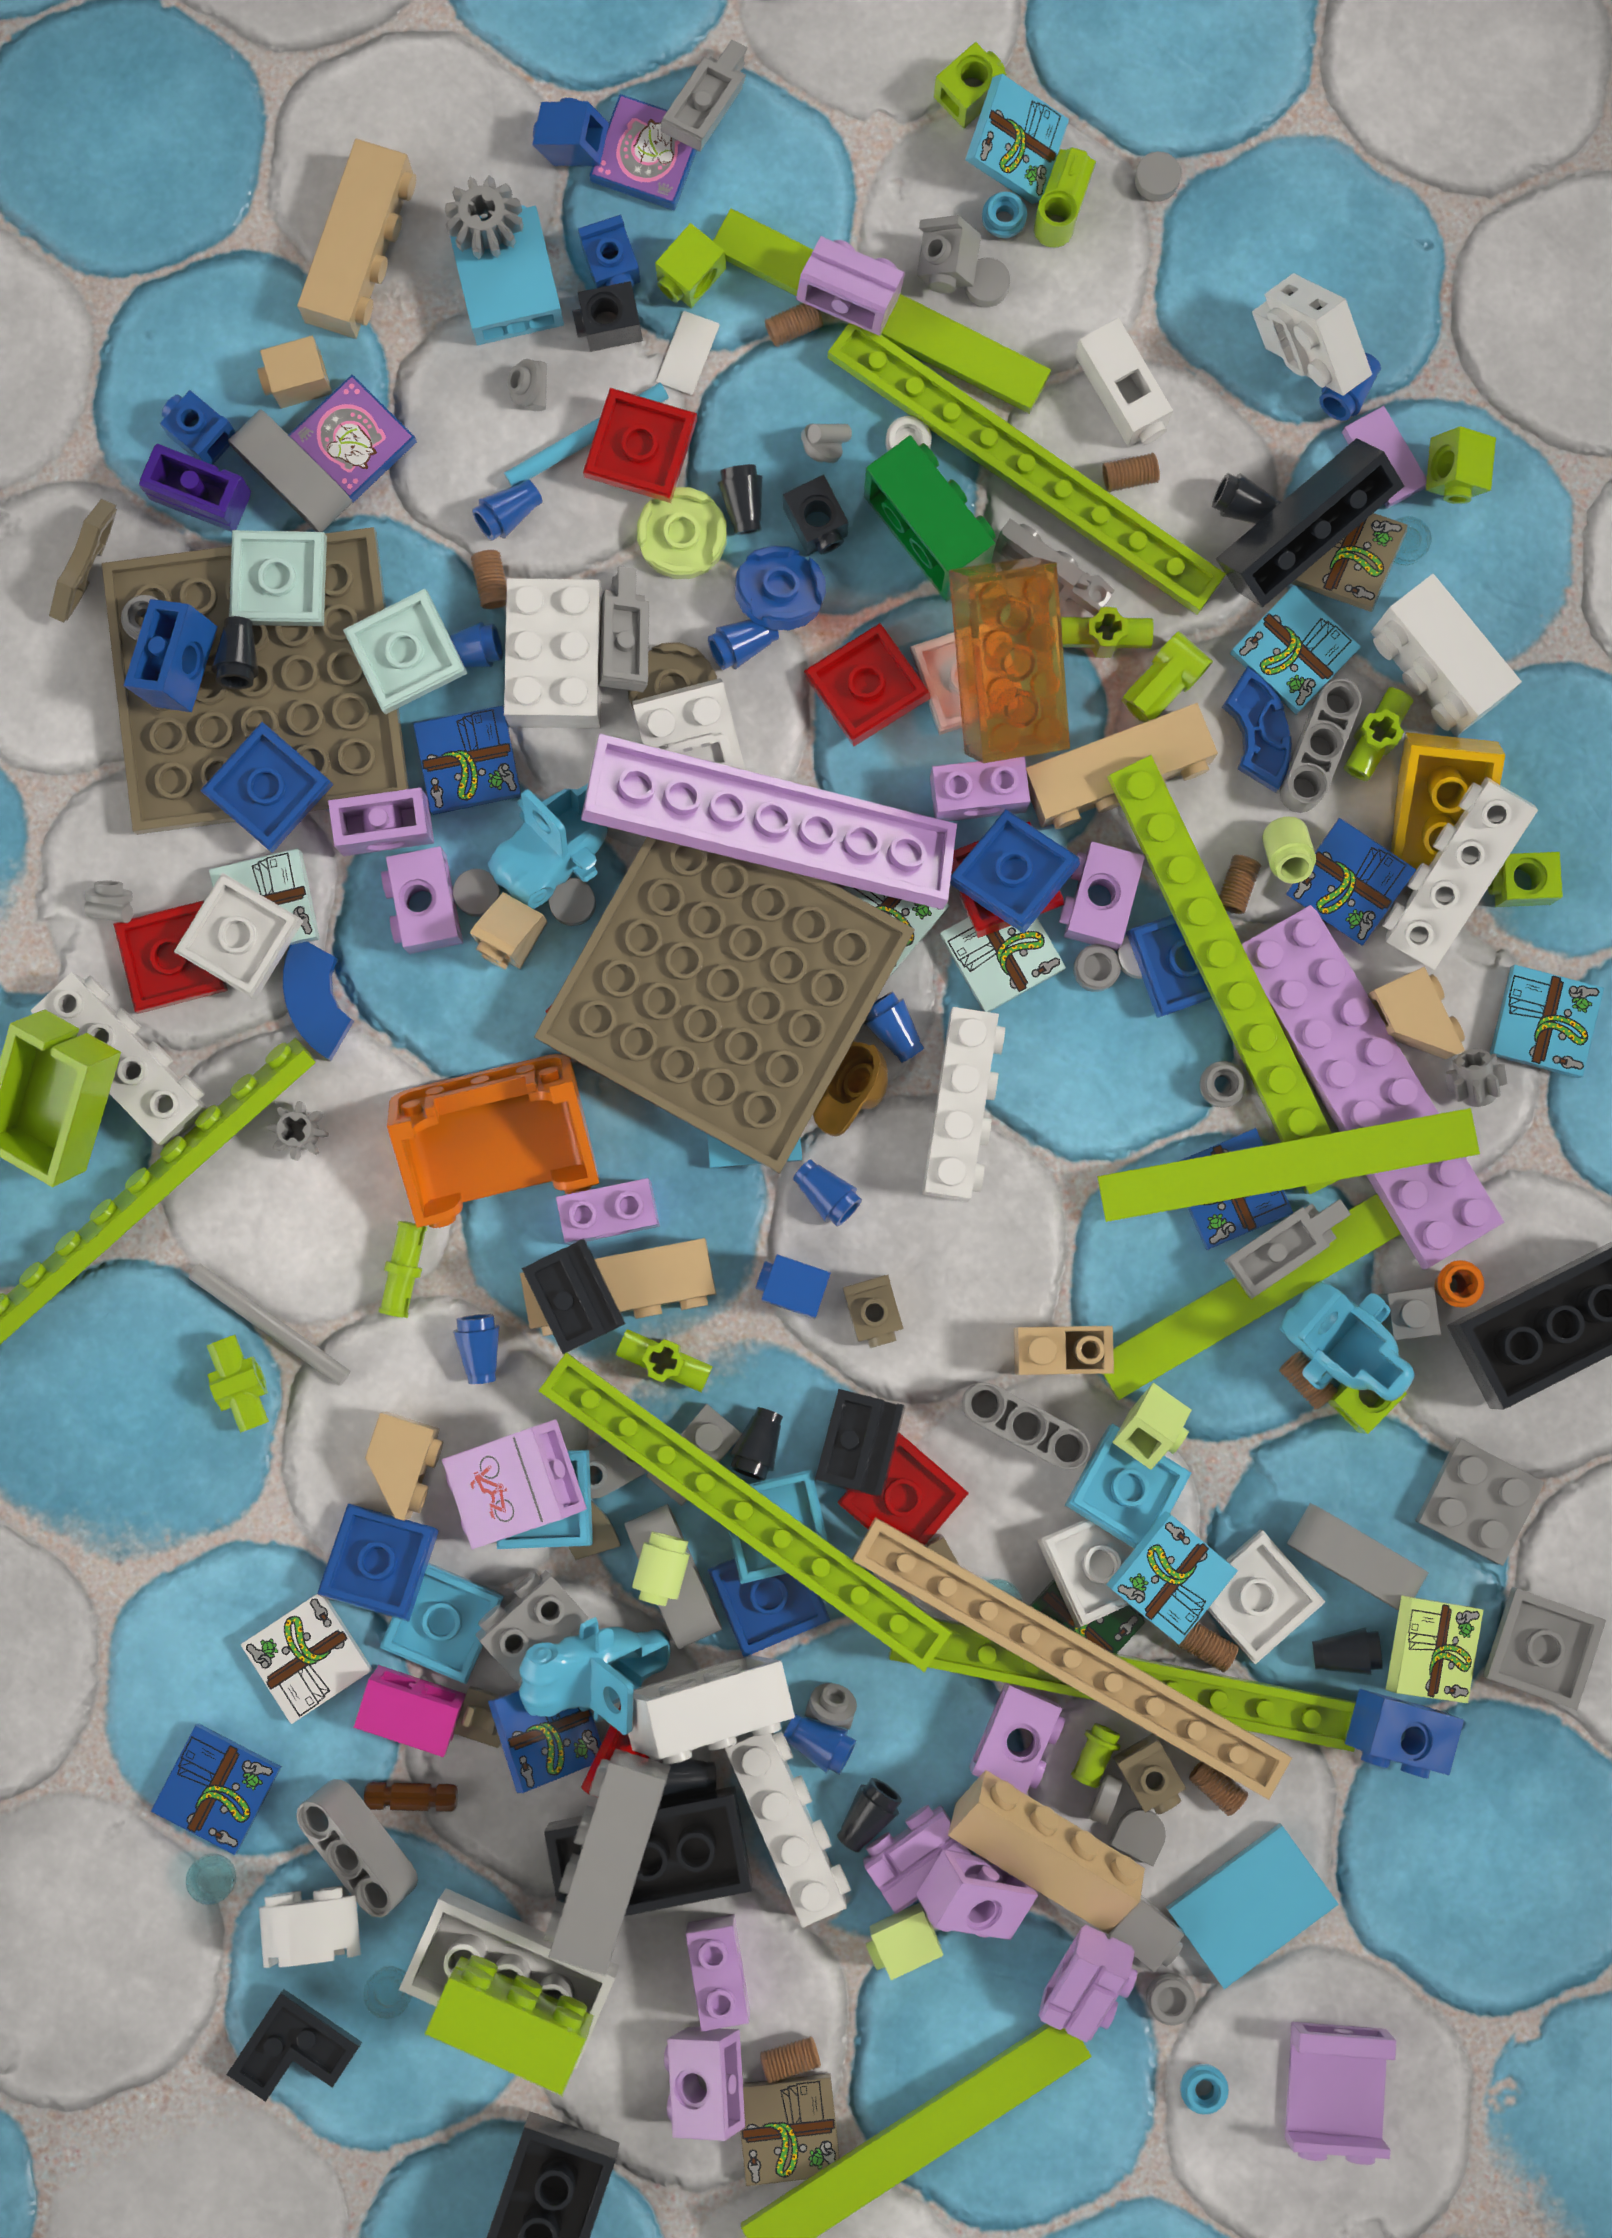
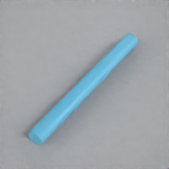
M660 382L637 395L661 403L669 399L665 388ZM600 417L504 472L511 487L535 477L593 442Z

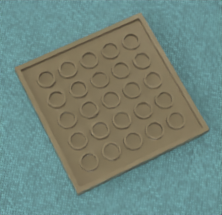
M374 527L325 533L327 536L324 626L253 625L252 630L254 633L259 675L254 678L253 686L247 689H230L220 686L216 682V674L212 671L224 622L229 617L232 546L101 563L132 831L135 834L236 822L200 790L261 722L266 724L334 784L310 812L329 809L328 800L409 789L399 708L388 714L382 712L343 629L386 608L377 532ZM139 595H150L158 600L190 604L218 626L192 712L153 707L123 686L137 640L127 634L121 622L122 610L125 604L132 598ZM145 614L139 618L140 626L143 624Z
M646 837L534 1038L780 1174L915 929L829 881Z

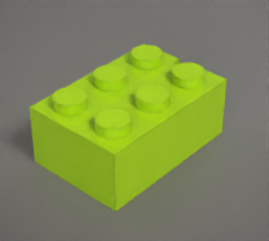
M44 1009L11 1022L8 1028L0 1058V1158L53 1188L87 1170L121 1052L88 1033L77 1037L78 1027Z
M472 1955L469 1960L461 1956L446 1983L425 2035L562 2096L587 2040L594 2015L587 2013V2006L575 1998L561 1995L558 2000L541 1992L543 1987L528 1977L517 1975L515 1979H511L496 1972L498 1966L488 1959Z

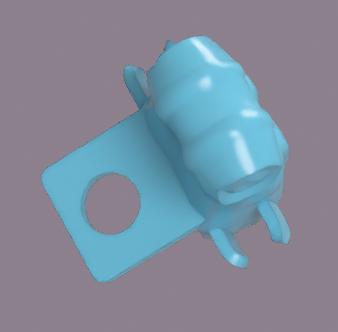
M588 783L579 789H563L543 802L529 789L521 793L522 798L517 803L522 809L519 817L524 823L511 839L503 842L496 848L491 859L487 862L495 883L503 886L511 897L532 909L544 904L552 896L556 887L565 883L572 874H575L583 882L589 881L598 874L594 866L597 861L595 853L605 841L608 827L581 820Z
M1319 1281L1305 1290L1298 1303L1287 1310L1279 1327V1330L1301 1352H1304L1311 1359L1303 1369L1302 1374L1316 1389H1324L1335 1378L1349 1388L1355 1390L1370 1389L1381 1398L1393 1401L1399 1398L1414 1380L1415 1374L1412 1366L1398 1355L1396 1340L1381 1324L1390 1314V1307L1375 1293L1369 1294L1357 1306L1336 1288Z
M596 1617L580 1625L579 1635L567 1636L558 1644L538 1643L527 1650L519 1668L522 1678L519 1694L528 1714L531 1716L551 1717L566 1709H576L578 1707L581 1711L592 1709L596 1723L605 1719L624 1735L632 1732L633 1690L640 1688L646 1678L663 1671L670 1659V1641L668 1636L661 1630L652 1629L648 1632H633L621 1627L598 1629L599 1623ZM621 1702V1711L614 1704Z

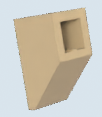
M503 892L476 922L470 934L478 943L476 950L482 953L481 956L504 970H506L509 963L521 969L545 928L547 920L540 912Z
M1425 966L1367 994L1384 1021L1388 1034L1393 1036L1395 1041L1443 1059H1448L1465 1051L1461 1043L1465 1040L1462 1027L1454 1016H1448L1441 1001L1445 998L1443 988L1435 975H1428Z
M1113 1326L1014 1328L1015 1375L1114 1373Z
M380 1412L365 1459L394 1517L405 1521L411 1518L413 1511L420 1513L429 1489V1486L422 1484L427 1467L435 1468L437 1465L443 1441L437 1439L440 1428L390 1412Z

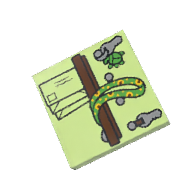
M1401 1595L1386 1690L1398 1694L1468 1703L1483 1609Z

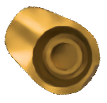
M855 1041L851 1044L813 1113L815 1123L824 1133L831 1136L844 1134L861 1109H872L882 1101L888 1085V1069L883 1055L874 1044L868 1045Z

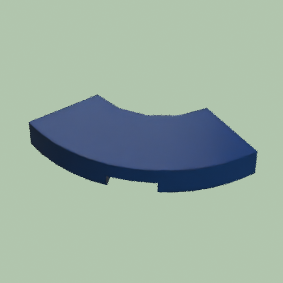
M1247 666L1222 708L1235 719L1242 734L1243 754L1237 769L1276 793L1289 767L1292 739L1284 706L1277 693L1252 668Z
M308 941L289 946L283 969V993L286 1007L294 1026L304 1040L319 1054L332 1061L354 1023L340 1009L333 995L332 975L338 959Z

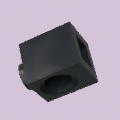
M631 281L577 292L581 309L572 310L577 337L587 336L590 352L643 341ZM608 311L617 315L616 319L609 324H600L595 321L597 315L602 312Z
M824 474L783 494V509L807 556L816 551H819L820 554L829 553L844 543L843 538L848 536L849 522ZM812 512H822L830 520L822 527H814L808 524L805 518Z

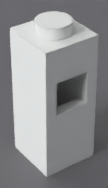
M1117 318L1080 338L1075 357L1126 445L1130 447L1139 441L1146 445L1161 437L1167 431L1166 426L1169 423L1173 409L1121 320Z

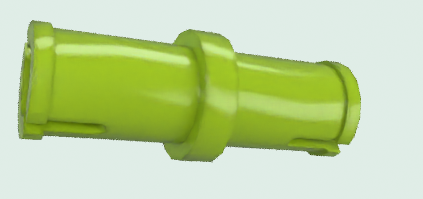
M398 1221L391 1261H386L384 1271H387L388 1275L381 1307H379L378 1312L390 1316L408 1318L415 1278L421 1277L422 1268L418 1267L425 1232L428 1227L417 1228L415 1223Z

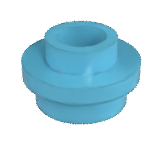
M1000 192L991 196L984 204L982 222L986 230L993 236L1010 238L1020 233L1024 228L1027 220V208L1022 199L1011 192ZM1000 212H1007L1012 216V220L1001 222L997 219L996 215Z
M1198 2064L1189 2068L1183 2075L1180 2083V2093L1184 2103L1190 2110L1198 2114L1207 2115L1217 2112L1223 2107L1228 2098L1229 2088L1226 2078L1218 2068L1209 2064ZM1207 2080L1212 2083L1211 2091L1208 2094L1198 2095L1195 2092L1196 2085L1200 2081Z

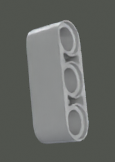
M260 409L227 440L235 452L316 532H323L352 504V500L345 491L263 410Z
M1341 678L1332 680L1325 685L1312 704L1290 760L1287 773L1280 786L1279 794L1281 801L1292 812L1303 813L1311 810L1322 800L1329 789L1362 702L1359 688L1350 680ZM1335 695L1342 698L1346 703L1347 711L1345 713H1335L1327 704V696ZM1321 737L1325 739L1330 745V755L1324 756L1314 752L1310 744L1311 738ZM1301 778L1309 781L1314 788V796L1309 798L1300 796L1294 789V780Z
M983 1382L970 1386L963 1394L961 1401L962 1410L968 1419L1041 1459L1066 1470L1077 1469L1088 1460L1090 1442L1083 1432L1004 1389ZM981 1390L990 1391L996 1398L995 1411L987 1417L977 1416L971 1407L973 1396ZM1023 1412H1029L1034 1415L1038 1424L1036 1433L1029 1439H1020L1013 1430L1014 1419ZM1070 1434L1077 1439L1079 1451L1074 1459L1062 1461L1055 1453V1444L1061 1436Z
M1311 1503L1308 1505L1287 1542V1545L1398 1611L1401 1595L1415 1597L1428 1575V1572Z
M668 1504L624 1523L638 1560L643 1543L649 1542L651 1532L663 1533L684 1539ZM688 1546L686 1553H689L690 1556L678 1599L668 1598L666 1606L658 1605L678 1649L722 1630L717 1613Z
M333 1779L327 1782L297 1809L296 1817L301 1830L352 1896L355 1895L356 1902L366 1913L373 1917L386 1916L417 1886V1872L412 1863L354 1788L347 1782L340 1779Z

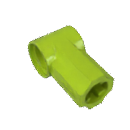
M1074 147L1065 150L1059 149L1044 194L1038 204L1033 229L1037 240L1046 247H1061L1068 243L1073 235L1076 220L1096 165V161L1090 158L1086 151ZM1052 214L1059 215L1065 221L1053 222L1047 216Z
M1178 631L1151 661L1153 663L1152 666L1129 688L1121 701L1139 721L1145 723L1158 718L1182 691L1186 693L1198 681L1213 661Z

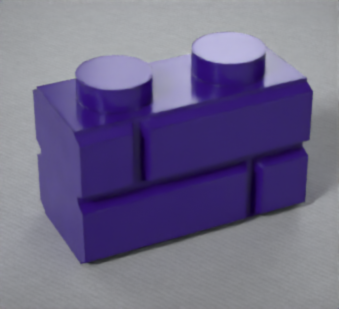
M157 443L153 447L139 482V486L146 492L145 494L151 501L231 532L232 530H237L251 495V490L246 485L242 476L224 469L220 471L217 466Z

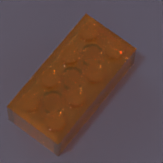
M1031 557L949 570L964 753L981 763H989L1070 749L1057 563L1039 557Z

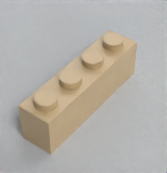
M355 138L297 304L305 323L355 339L361 325L366 326L373 310L371 295L375 283H382L387 270L388 259L385 257L389 243H395L400 234L402 216L399 214L404 200H411L416 186V174L412 171L407 154Z
M1195 703L1026 767L1029 796L1041 827L1054 824L1055 829H1061L1080 821V813L1096 807L1098 813H1103L1120 806L1107 779V776L1152 755L1164 782L1182 775L1184 781L1208 772V764L1212 763L1218 752L1199 705Z
M705 1238L595 1259L620 1312L634 1311L635 1319L662 1314L661 1305L675 1302L680 1303L681 1310L707 1306V1296L717 1295L707 1240ZM520 1273L530 1329L541 1328L543 1336L553 1335L524 1273Z
M985 1770L955 1803L948 1832L950 1838L1106 1934H1109L1140 1903L1145 1872L1144 1867L989 1771Z

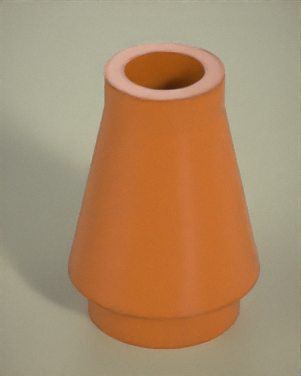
M1458 1260L1447 1264L1435 1279L1434 1288L1436 1293L1448 1304L1455 1307H1468L1476 1303L1482 1296L1484 1278L1481 1271L1474 1264ZM1452 1277L1457 1282V1290L1455 1292H1452L1450 1288Z

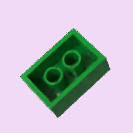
M909 435L866 467L864 498L947 602L989 571L996 544L993 539L996 538V535L991 525L983 516L975 517L965 505L967 497L958 483L953 479L947 482L937 469L939 462L932 450L925 443L919 446L913 437Z

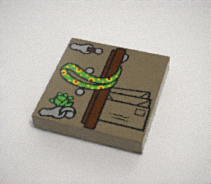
M1373 513L1291 584L1373 612L1407 533L1408 525Z
M831 2073L785 2078L779 2081L776 2080V2082L773 2081L771 2084L767 2081L743 2083L745 2128L740 2130L746 2186L805 2180L840 2158Z

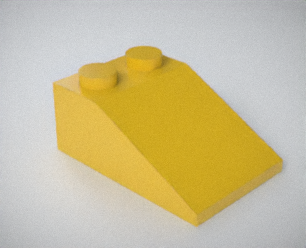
M1405 733L1398 775L1391 853L1416 870L1422 863L1428 866L1431 864L1439 851L1433 847L1437 837L1447 823L1455 826L1465 811L1459 807V804L1469 787L1474 782L1481 785L1486 777L1500 785L1505 753L1498 741Z

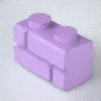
M820 236L811 257H809L801 273L796 300L880 336L889 315H891L898 301L905 272L898 270L891 261L885 258L873 259L855 251L852 245L843 240L831 241Z
M929 1805L920 1808L906 1819L907 1829L894 1838L887 1832L870 1843L866 1848L869 1855L863 1859L864 1867L896 1914L918 1900L916 1893L943 1850L974 1855L970 1849L948 1836L951 1819L941 1805L933 1811Z
M1088 1925L1081 1927L1044 1989L1038 2015L1040 2020L1059 2030L1065 2028L1067 2034L1086 2043L1092 2040L1099 2027L1108 2029L1117 2011L1118 2002H1116V1999L1119 1995L1127 1998L1137 1978V1970L1132 1969L1135 1952L1132 1946L1113 1937L1108 1939L1105 1933Z

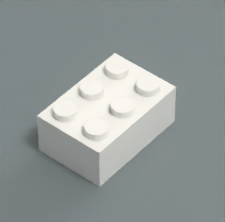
M1434 573L1390 606L1371 630L1375 637L1373 639L1374 645L1379 653L1387 660H1394L1403 671L1402 678L1406 686L1414 694H1421L1432 707L1431 714L1436 723L1446 731L1451 730L1456 737L1496 707L1522 683Z
M507 578L504 716L509 727L601 729L602 686H599V650L603 592L600 580Z
M749 1655L634 1689L632 1732L628 1733L632 1750L648 1755L650 1759H663V1764H673L691 1758L692 1749L708 1745L709 1750H718L736 1744V1736L750 1731L753 1732V1736H763L781 1730L780 1722L795 1718L782 1661Z

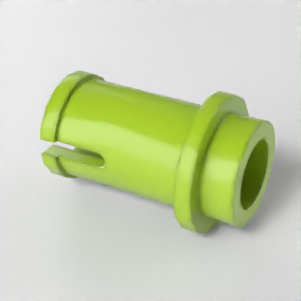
M1094 1723L1092 1729L1086 1730L1084 1733L1088 1739L1070 1775L1075 1780L1097 1789L1100 1786V1780L1113 1751H1119L1121 1746L1117 1743L1120 1737L1119 1733L1104 1725Z

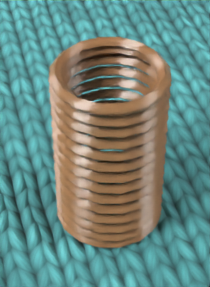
M800 303L796 307L793 306L792 309L789 308L785 312L782 311L778 315L775 314V316L765 319V326L773 344L776 347H780V345L786 344L790 340H794V338L797 339L801 335L804 336V334L811 332V330L814 331L821 328L823 320L818 309L805 303Z
M1154 453L1144 454V456L1140 455V457L1136 456V458L1133 456L1132 458L1117 460V462L1115 460L1113 462H1104L1102 466L1104 484L1108 492L1133 488L1138 485L1145 486V484L1149 485V483H1158L1160 480L1159 464Z
M483 550L473 554L470 558L474 568L476 586L478 587L480 606L484 609H496L506 605V577L504 576L501 555L497 550Z
M1234 855L1226 873V879L1222 884L1221 894L1218 896L1226 911L1244 914L1261 864L1250 857Z
M1299 1351L1281 1366L1279 1372L1284 1377H1287L1289 1383H1292V1386L1298 1389L1300 1395H1303V1398L1309 1401V1404L1314 1407L1313 1409H1319L1337 1393V1388L1333 1387L1331 1381L1322 1390L1316 1389L1302 1374L1303 1369L1311 1360L1304 1355V1352Z
M1198 1622L1179 1645L1177 1644L1184 1651L1187 1650L1191 1655L1194 1654L1198 1659L1201 1658L1205 1663L1208 1662L1209 1665L1222 1673L1230 1668L1239 1649L1238 1645L1226 1640V1638L1223 1639L1222 1636L1219 1637V1634L1212 1632V1630L1205 1628V1626L1198 1624Z
M1202 1761L1189 1774V1780L1227 1816L1237 1812L1248 1798V1792L1242 1789L1239 1783H1236L1235 1780L1233 1781L1230 1777Z
M812 2036L806 2037V2039L803 2038L802 2041L798 2040V2042L787 2043L786 2046L783 2044L782 2047L771 2048L767 2052L764 2050V2052L761 2051L760 2053L763 2070L767 2082L770 2084L773 2081L776 2082V2080H783L784 2077L787 2079L788 2076L799 2075V2073L803 2074L804 2071L807 2072V2069L811 2071V2068L814 2070L821 2066Z

